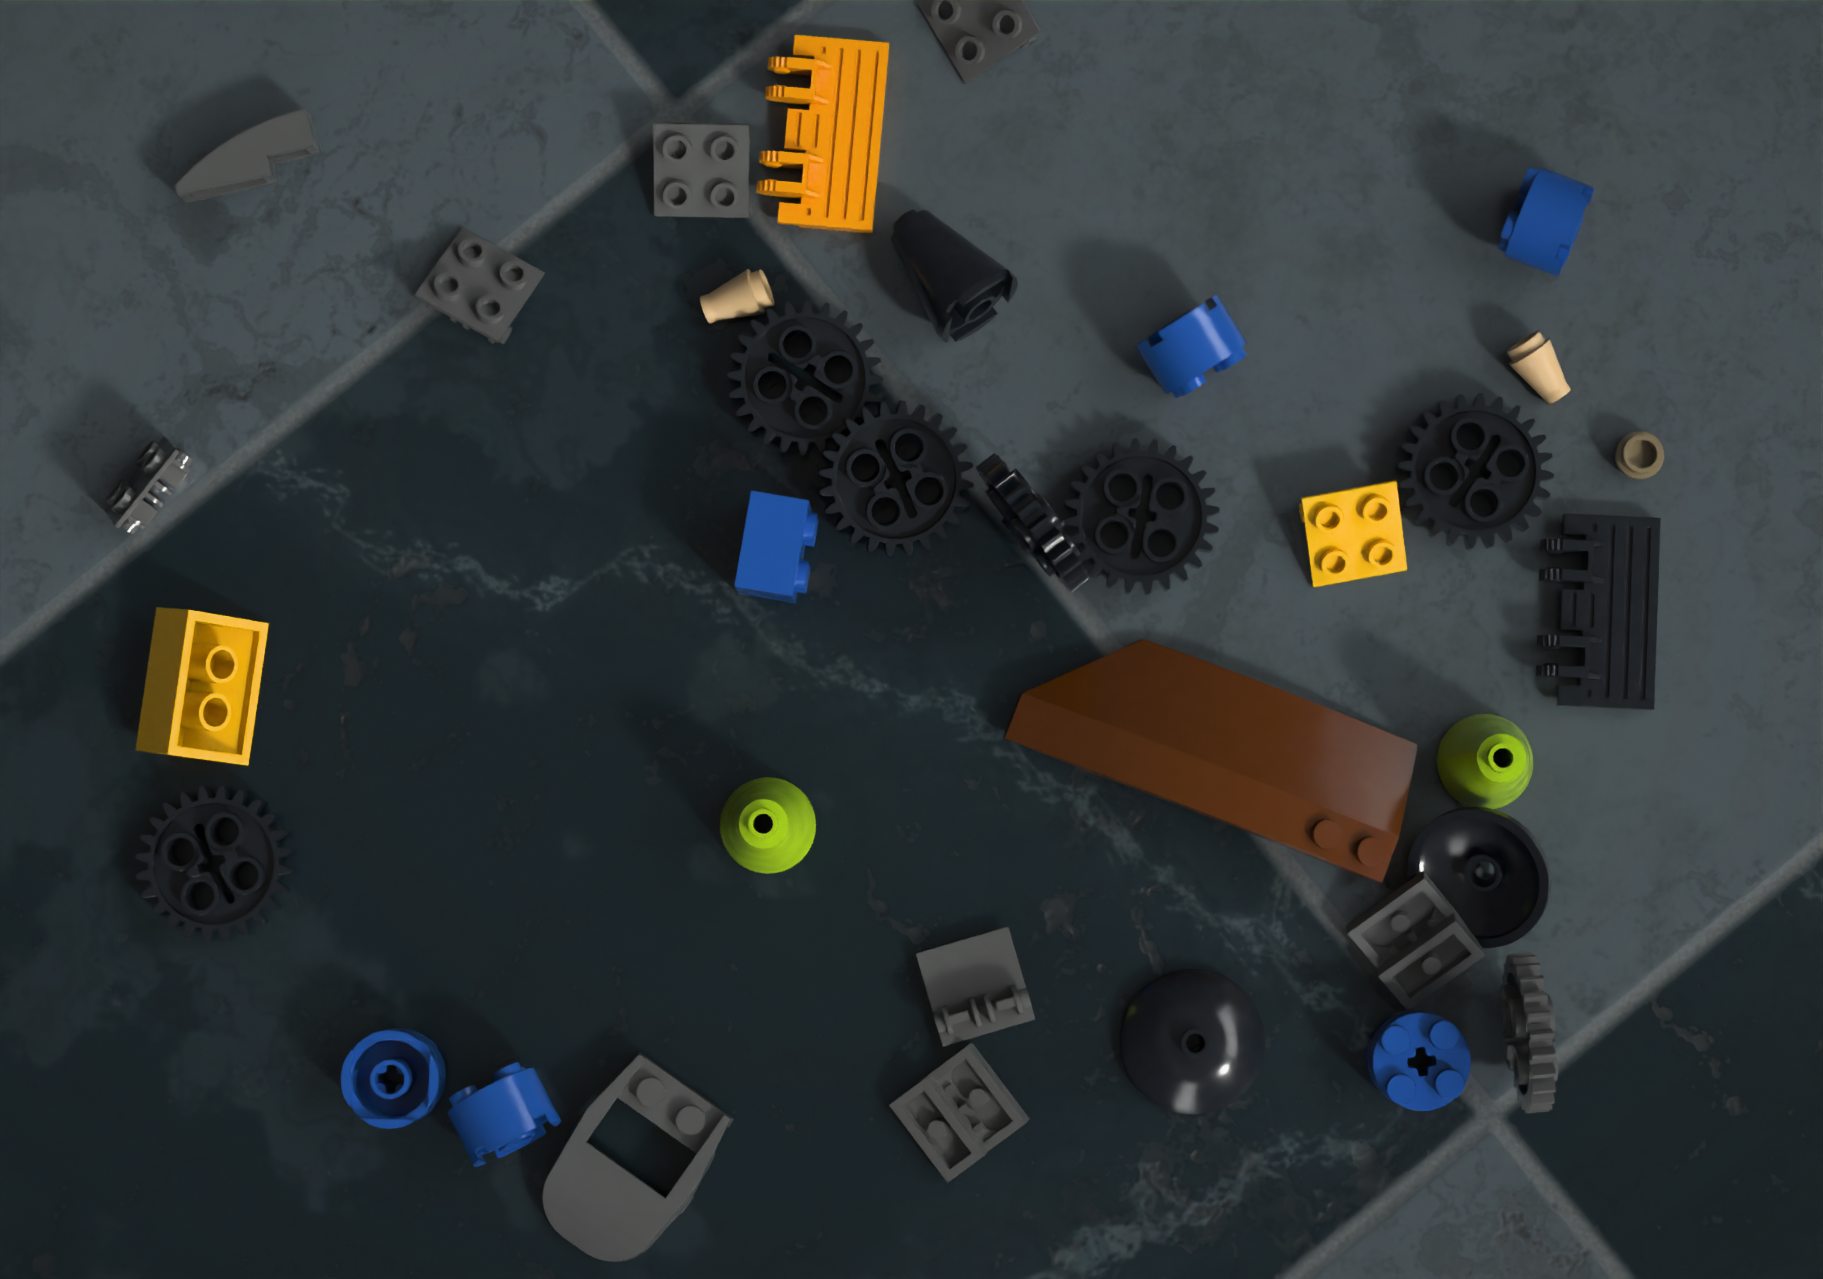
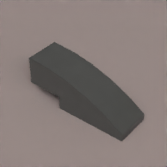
M305 108L274 117L241 132L218 146L195 164L175 185L177 195L185 203L279 183L276 164L321 155L313 116Z

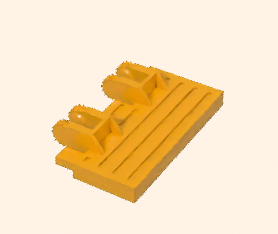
M794 35L793 57L772 56L768 58L767 69L772 72L811 76L810 88L787 87L783 85H773L765 88L766 100L810 105L809 110L788 108L784 150L802 151L805 153L769 150L760 151L759 163L767 167L803 169L802 183L764 179L757 182L756 192L759 194L801 199V204L779 202L778 224L797 225L801 228L873 234L889 43Z

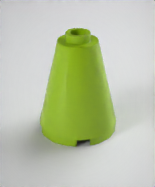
M1477 714L1464 718L1451 726L1440 741L1436 763L1440 779L1450 796L1464 806L1497 809L1513 802L1527 787L1533 771V754L1526 736L1514 723L1493 714ZM1494 753L1498 758V766L1493 760Z
M758 778L741 785L726 801L720 818L721 838L730 856L744 868L758 873H778L796 865L808 853L816 832L814 810L806 795L792 783L778 778ZM764 814L769 815L773 821L772 829L764 834L756 831V817Z

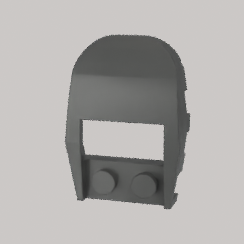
M639 1052L632 1062L578 1116L568 1130V1135L548 1170L542 1189L543 1208L550 1224L562 1237L594 1258L609 1262H621L636 1258L647 1251L663 1234V1231L690 1204L694 1198V1193L716 1155L715 1150L726 1128L730 1127L734 1118ZM617 1098L696 1153V1156L667 1197L661 1195L587 1142Z

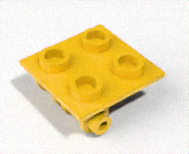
M1396 480L1301 497V503L1298 504L1301 522H1304L1313 587L1407 570Z

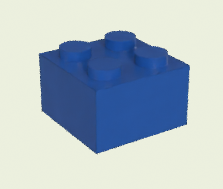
M751 490L734 585L739 594L796 604L797 593L806 594L811 566L809 561H803L805 546H815L819 523L818 514L811 513L812 509L809 500Z

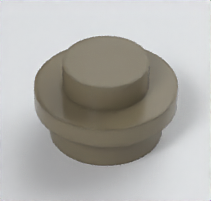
M1643 431L1633 432L1625 436L1618 443L1615 451V460L1619 470L1627 477L1636 480L1647 479L1660 470L1664 461V450L1662 444L1654 435Z

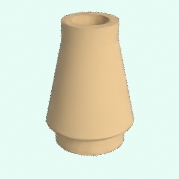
M747 269L709 294L700 296V303L707 321L713 323L719 320L765 314V308L774 305V298L764 272L760 269L751 273Z
M1539 331L1525 336L1506 351L1511 358L1509 365L1542 397L1546 405L1559 400L1571 390L1564 378L1550 338L1544 339Z

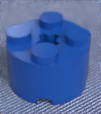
M1529 167L1520 187V196L1516 207L1521 208L1520 213L1510 211L1500 236L1502 239L1498 250L1505 252L1504 257L1559 277L1584 220L1583 213L1587 204H1590L1595 187L1540 167L1539 170Z
M1217 294L1205 300L1209 310L1203 303L1149 335L1152 346L1147 339L1135 345L1165 394L1172 392L1175 398L1184 396L1206 382L1202 373L1213 367L1217 373L1220 370L1229 368L1247 356L1243 349L1247 342Z
M1405 1011L1391 1016L1376 1030L1367 1046L1366 1066L1372 1083L1387 1099L1407 1109L1429 1111L1445 1106L1463 1092L1470 1073L1471 1057L1465 1038L1453 1023L1435 1014L1423 1011ZM1416 1048H1419L1421 1053L1428 1055L1429 1059L1428 1063L1422 1065L1421 1072L1419 1073L1416 1068L1407 1064L1408 1058L1415 1057Z
M406 1028L386 1029L363 1038L345 1058L341 1070V1089L348 1105L369 1125L386 1129L407 1126L430 1113L442 1097L446 1083L444 1060L436 1044L423 1034ZM393 1065L396 1066L397 1073L404 1075V1083L397 1085L395 1090H393L392 1082L384 1081L383 1077L385 1072L393 1069Z
M519 1062L510 1064L492 1075L495 1080L494 1083L480 1090H477L476 1086L472 1085L449 1098L452 1108L447 1114L474 1167L486 1164L482 1156L484 1154L494 1151L499 1159L540 1138L547 1133L542 1125L545 1122L549 1121L555 1127L561 1122L535 1068L525 1069L524 1066H520Z

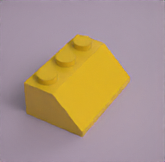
M156 607L135 751L248 766L269 623L188 609Z

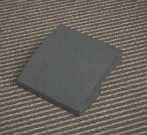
M1424 871L1417 874L1346 926L1347 934L1377 967L1378 977L1407 1010H1410L1485 956V951L1467 925Z
M972 1042L889 1105L947 1183L985 1156L989 1150L1025 1125L1030 1119Z

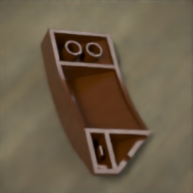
M1146 639L1137 640L1118 651L1102 658H1097L1064 673L1060 677L1021 692L1003 736L1004 739L1087 772L1215 819L1364 879L1377 882L1383 881L1399 839L1418 748L1416 743L1342 713Z

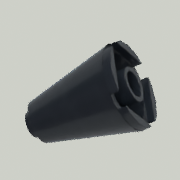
M910 210L898 218L893 225L895 232L892 235L891 241L936 333L944 342H948L949 335L956 342L977 332L998 314L993 306L1001 297L1007 302L1013 297L1018 283L1017 278L1012 272L928 210L919 212Z

